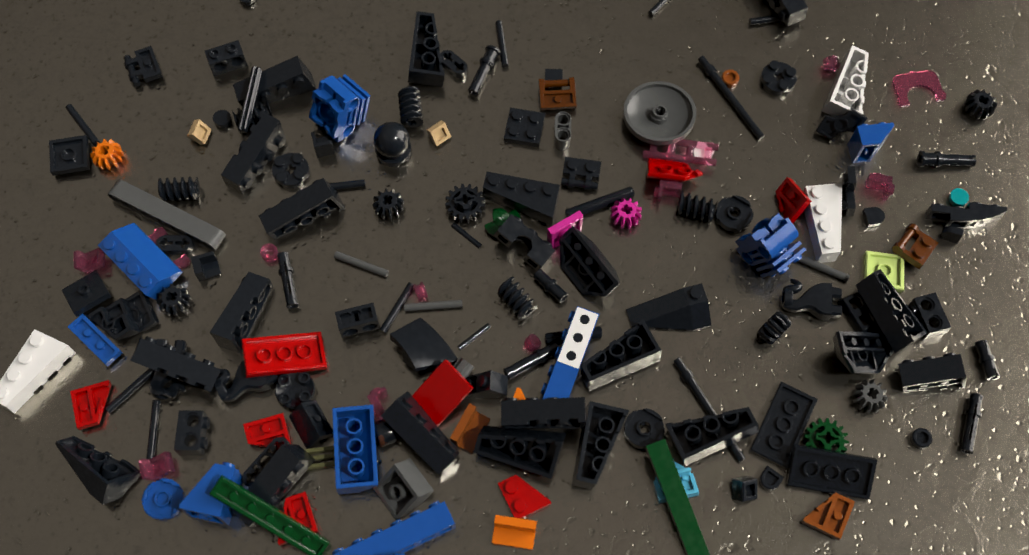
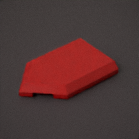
M648 158L647 178L685 182L702 176L703 172L698 169L692 170L684 162Z

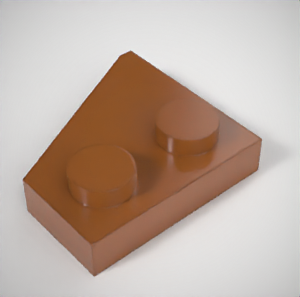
M835 492L803 518L801 523L840 540L855 501Z

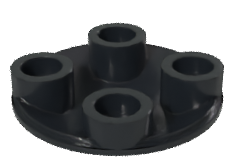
M306 372L282 374L279 376L275 387V396L278 402L290 409H296L302 402L311 401L315 394L314 381Z

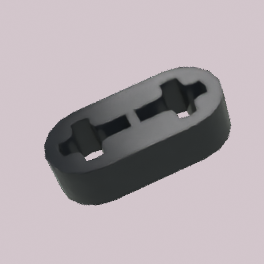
M451 50L442 51L440 53L442 66L456 78L466 77L468 74L467 63Z
M163 235L156 241V245L165 254L185 255L191 253L194 249L193 241L186 235ZM166 242H168V243L170 244V245H166V248H163V246H162V245H165ZM187 242L188 245H185V248H182L181 245H184V243Z

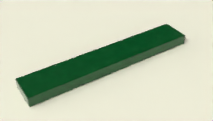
M663 439L645 446L686 555H710L666 440Z
M224 475L220 476L209 493L308 555H322L330 543L326 538Z

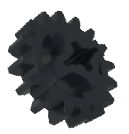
M461 184V188L454 186V192L448 191L449 196L445 197L447 202L445 203V208L448 209V215H452L453 220L459 218L460 223L463 222V219L469 223L471 218L474 221L477 220L476 215L482 216V211L485 210V198L482 191L478 192L477 186L472 189L471 184L467 187Z

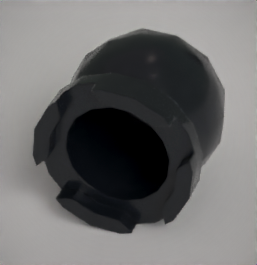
M386 122L377 128L374 133L376 156L381 163L388 167H398L399 164L408 161L412 153L410 136L404 126L397 122Z

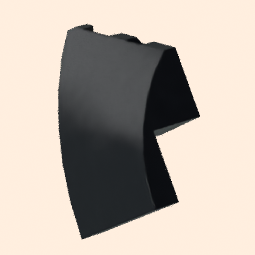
M141 290L126 299L120 298L105 308L100 306L86 315L89 320L96 323L99 328L106 331L115 340L139 334L159 324L148 296Z
M421 317L390 333V340L403 349V362L415 371L437 368L444 360H448L452 364H455L458 360L444 339Z

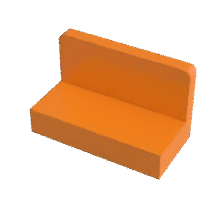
M495 515L492 544L532 550L537 521Z

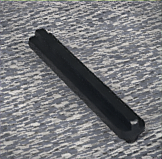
M253 66L251 68L238 124V131L241 133H247L249 130L262 74L260 67Z
M629 186L565 210V215L569 217L579 210L584 215L612 205L616 200L620 202L622 198L626 200L634 197L635 192Z

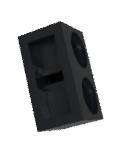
M239 40L204 51L214 77L248 66Z
M936 292L916 297L909 303L908 307L928 332L922 337L923 340L944 335L951 328Z
M374 303L335 312L342 338L380 329Z
M179 410L174 451L178 455H204V449H207L208 446L206 430L210 427V418L203 410ZM199 420L196 426L190 427L192 421ZM196 439V443L188 447L189 441Z

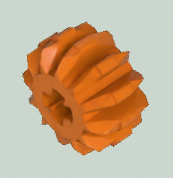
M103 139L102 143L96 142L97 146L91 147L92 153H90L94 165L102 170L105 168L111 170L112 166L117 168V163H121V157L124 156L121 146L112 139L108 142Z

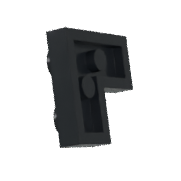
M847 166L846 173L842 174L841 182L842 194H844L842 210H845L846 217H853L856 209L854 195L857 183L855 166Z

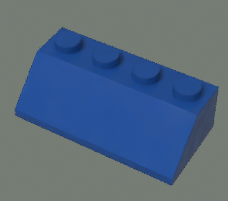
M135 223L111 231L98 244L102 251L146 296L155 300L159 298L158 293L164 292L163 287L168 289L170 283L172 284L183 273Z
M363 405L332 408L335 478L338 495L359 493L378 486L374 406Z

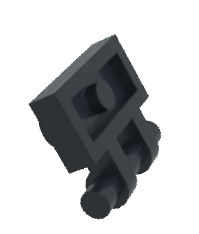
M152 46L134 51L136 55L134 58H131L130 55L124 56V66L129 72L128 77L134 87L140 86V78L144 77L147 83L163 77ZM139 65L140 69L136 71L135 67Z
M565 157L562 176L569 177V179L562 178L561 185L568 186V188H585L584 190L588 191L590 189L598 190V183L591 182V180L599 181L601 161ZM575 178L586 179V181L575 180Z

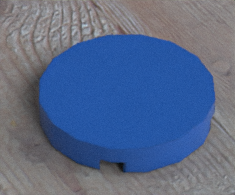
M162 478L152 482L143 492L142 505L144 511L155 520L164 521L171 519L180 512L179 505L185 498L184 491L172 479Z

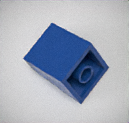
M223 462L222 465L215 463L180 503L179 509L189 517L229 526L233 508L209 493L221 475H224L240 486L243 483L242 475L235 468L234 464Z

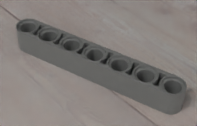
M121 179L117 180L107 194L113 201L180 235L189 236L192 241L212 251H216L226 237V234L219 228Z

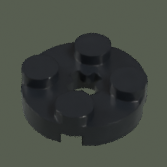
M773 60L764 67L760 81H762L763 88L768 93L782 95V93H789L793 90L797 81V71L786 63ZM775 76H780L782 79L777 81Z
M287 153L274 159L272 174L277 183L284 188L293 189L304 184L303 181L306 178L308 179L310 175V168L302 154ZM289 168L296 169L293 170L292 174H289V172L287 171Z
M737 195L721 199L715 211V221L725 230L740 233L751 224L754 216L750 202ZM735 210L738 216L733 217L730 212Z
M648 408L635 410L628 415L625 421L624 436L634 447L646 450L645 446L662 440L665 433L663 420L654 410ZM645 424L648 425V430L650 432H640L641 429L639 428V426H644Z

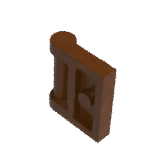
M574 77L563 80L539 79L541 110L576 109ZM569 86V90L545 91V88Z
M911 223L907 226L906 232L899 242L893 245L892 251L920 269L938 242L921 232L916 224ZM913 237L916 241L908 251L905 249V245Z

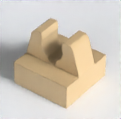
M196 119L191 125L187 137L200 145H205L212 129L200 119Z
M442 120L427 129L428 135L435 146L440 145L451 137L445 122Z

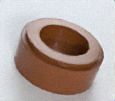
M726 70L723 72L721 79L728 88H733L739 82V74L734 70Z

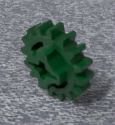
M819 418L816 423H810V428L807 427L804 432L807 435H804L803 440L807 441L804 446L825 450L838 447L837 452L845 453L847 448L844 446H847L849 441L844 440L848 433L841 432L844 427H837L836 420L830 423L829 418H826L824 422ZM821 429L820 433L814 434L816 430Z

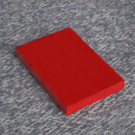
M444 360L412 396L439 427L473 390V387L448 360Z

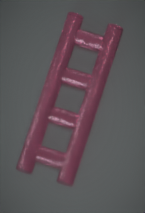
M682 139L679 142L669 144L668 153L657 152L658 145L650 144L649 151H643L644 158L716 167L717 159H711L712 151H718L719 144ZM676 146L687 147L686 155L675 154ZM694 148L705 149L704 158L694 157Z

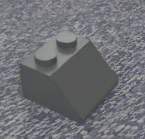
M411 458L394 464L378 482V486L373 488L396 521L421 505L434 491Z

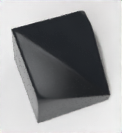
M750 476L732 478V499L741 502L757 499V478Z

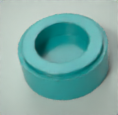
M956 188L949 194L948 200L953 206L963 207L969 201V195L964 189Z

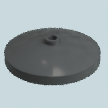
M653 81L644 83L631 91L624 104L623 117L629 131L641 141L653 145H669L681 141L691 132L696 119V107L691 96L681 87L669 82Z

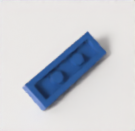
M81 314L68 326L107 367L123 354L84 314Z

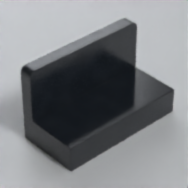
M316 400L300 403L289 415L306 449H310L318 440L330 438L333 435V429Z

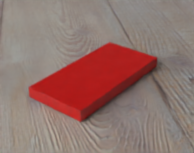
M321 332L241 339L246 378L326 370L327 368Z

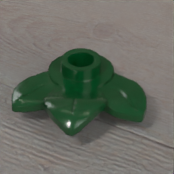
M495 208L492 213L493 222L485 224L484 227L490 235L494 236L511 214L520 218L519 213L516 210H512L508 214L502 208Z

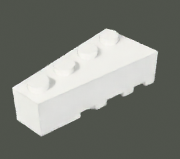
M853 45L848 50L842 60L822 112L836 117L847 113L853 108L863 114L862 107L865 99L864 88L866 87L865 74L867 73L868 52Z
M842 183L806 186L803 192L812 202L804 210L815 260L820 263L834 262L841 253Z
M34 329L0 380V407L16 413L34 395V391L40 385L43 386L48 381L47 379L56 370L58 371L69 357L72 358L76 352L69 345Z

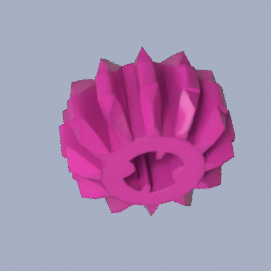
M622 198L621 202L616 200L610 210L612 213L610 215L611 220H614V225L620 224L621 229L624 226H627L628 229H631L632 225L636 227L638 221L642 218L640 214L642 209L638 207V201L632 203L631 198L628 201Z

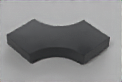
M853 108L841 116L833 117L825 114L815 131L832 140L841 132L850 131L854 133L857 126L865 123L867 116Z

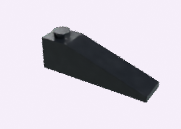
M702 283L676 290L626 309L631 328L635 327L642 319H644L649 329L666 328L668 330L685 329L686 331H696L711 327L709 303Z
M75 436L58 440L55 443L89 494L102 505L120 499L141 476V471L129 461L124 459L116 460L111 457V453L107 451L104 453L94 449V445Z

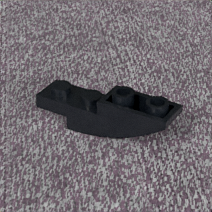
M969 202L965 208H962L961 206L952 207L936 203L931 204L927 209L925 219L944 221V227L976 228L1001 219L1007 212V207H1001L996 204L986 205L980 202Z

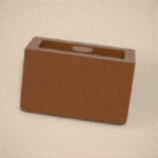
M469 403L452 433L450 441L458 448L472 454L478 434L483 426H488L490 418L477 412L476 406Z

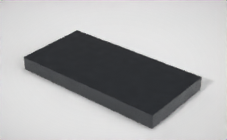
M780 382L749 452L787 470L791 460L793 444H799L818 399Z
M793 444L786 484L787 486L828 493L836 492L840 495L870 500L877 459Z

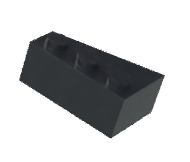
M947 353L943 357L938 358L927 356L919 361L908 359L898 364L903 392L926 391L931 387L938 386L942 390L947 389V385H958L959 388H965L966 374L961 354Z

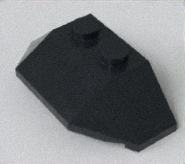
M572 226L559 239L560 266L583 295L607 297L620 285L615 268L594 242L576 227Z
M838 331L833 337L837 358L851 374H879L887 363L888 357H891L893 349L883 333Z

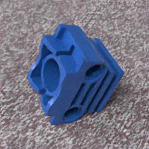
M346 74L342 78L329 76L321 80L319 88L313 91V104L310 109L309 118L316 124L324 126L327 134L337 142H340L354 131L355 124L358 126L360 122H365L371 95Z
M779 213L771 218L762 219L754 226L751 231L753 234L748 233L735 241L739 246L736 250L745 262L751 266L760 264L756 268L757 272L765 270L760 274L762 278L767 276L773 277L777 273L779 275L783 274L789 269L788 265L799 261L802 258L801 254L806 251L805 247L796 249L802 244L800 241L791 243L799 237V233L788 217L783 219Z

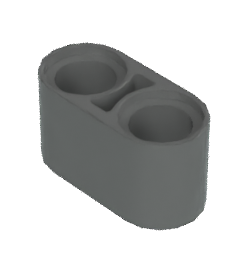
M562 111L555 116L554 145L558 150L563 151L570 147L571 116L569 113Z

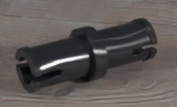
M539 269L534 274L533 278L544 287L547 293L550 292L559 303L566 300L569 294L557 284L558 282L555 279H551L543 269Z
M980 340L975 342L980 357L979 363L983 365L987 380L992 381L1000 378L995 365L996 358L991 354L988 341Z

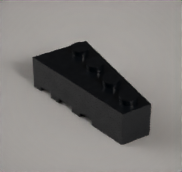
M261 111L258 115L261 119L257 125L253 124L251 126V134L247 141L243 140L239 145L238 155L234 154L221 174L225 184L242 194L251 187L256 176L262 173L264 166L274 158L276 151L285 144L286 137L280 120L264 111Z
M322 178L314 181L312 185L305 189L298 190L293 196L283 199L279 204L266 209L264 213L258 216L266 233L275 240L296 231L299 225H310L317 217L323 216L326 218L331 215V211L336 209L342 211L346 208L337 191Z
M881 269L871 273L856 284L858 293L864 299L894 353L906 348L928 333Z
M248 272L246 277L242 279L237 291L210 331L218 346L239 354L241 353V339L249 337L273 288L270 279L252 272Z
M592 401L588 403L585 408L586 422L583 429H581L572 479L573 486L592 490L597 484L629 410Z
M749 407L722 412V414L706 415L703 418L686 419L683 422L665 424L684 466L759 432V425Z

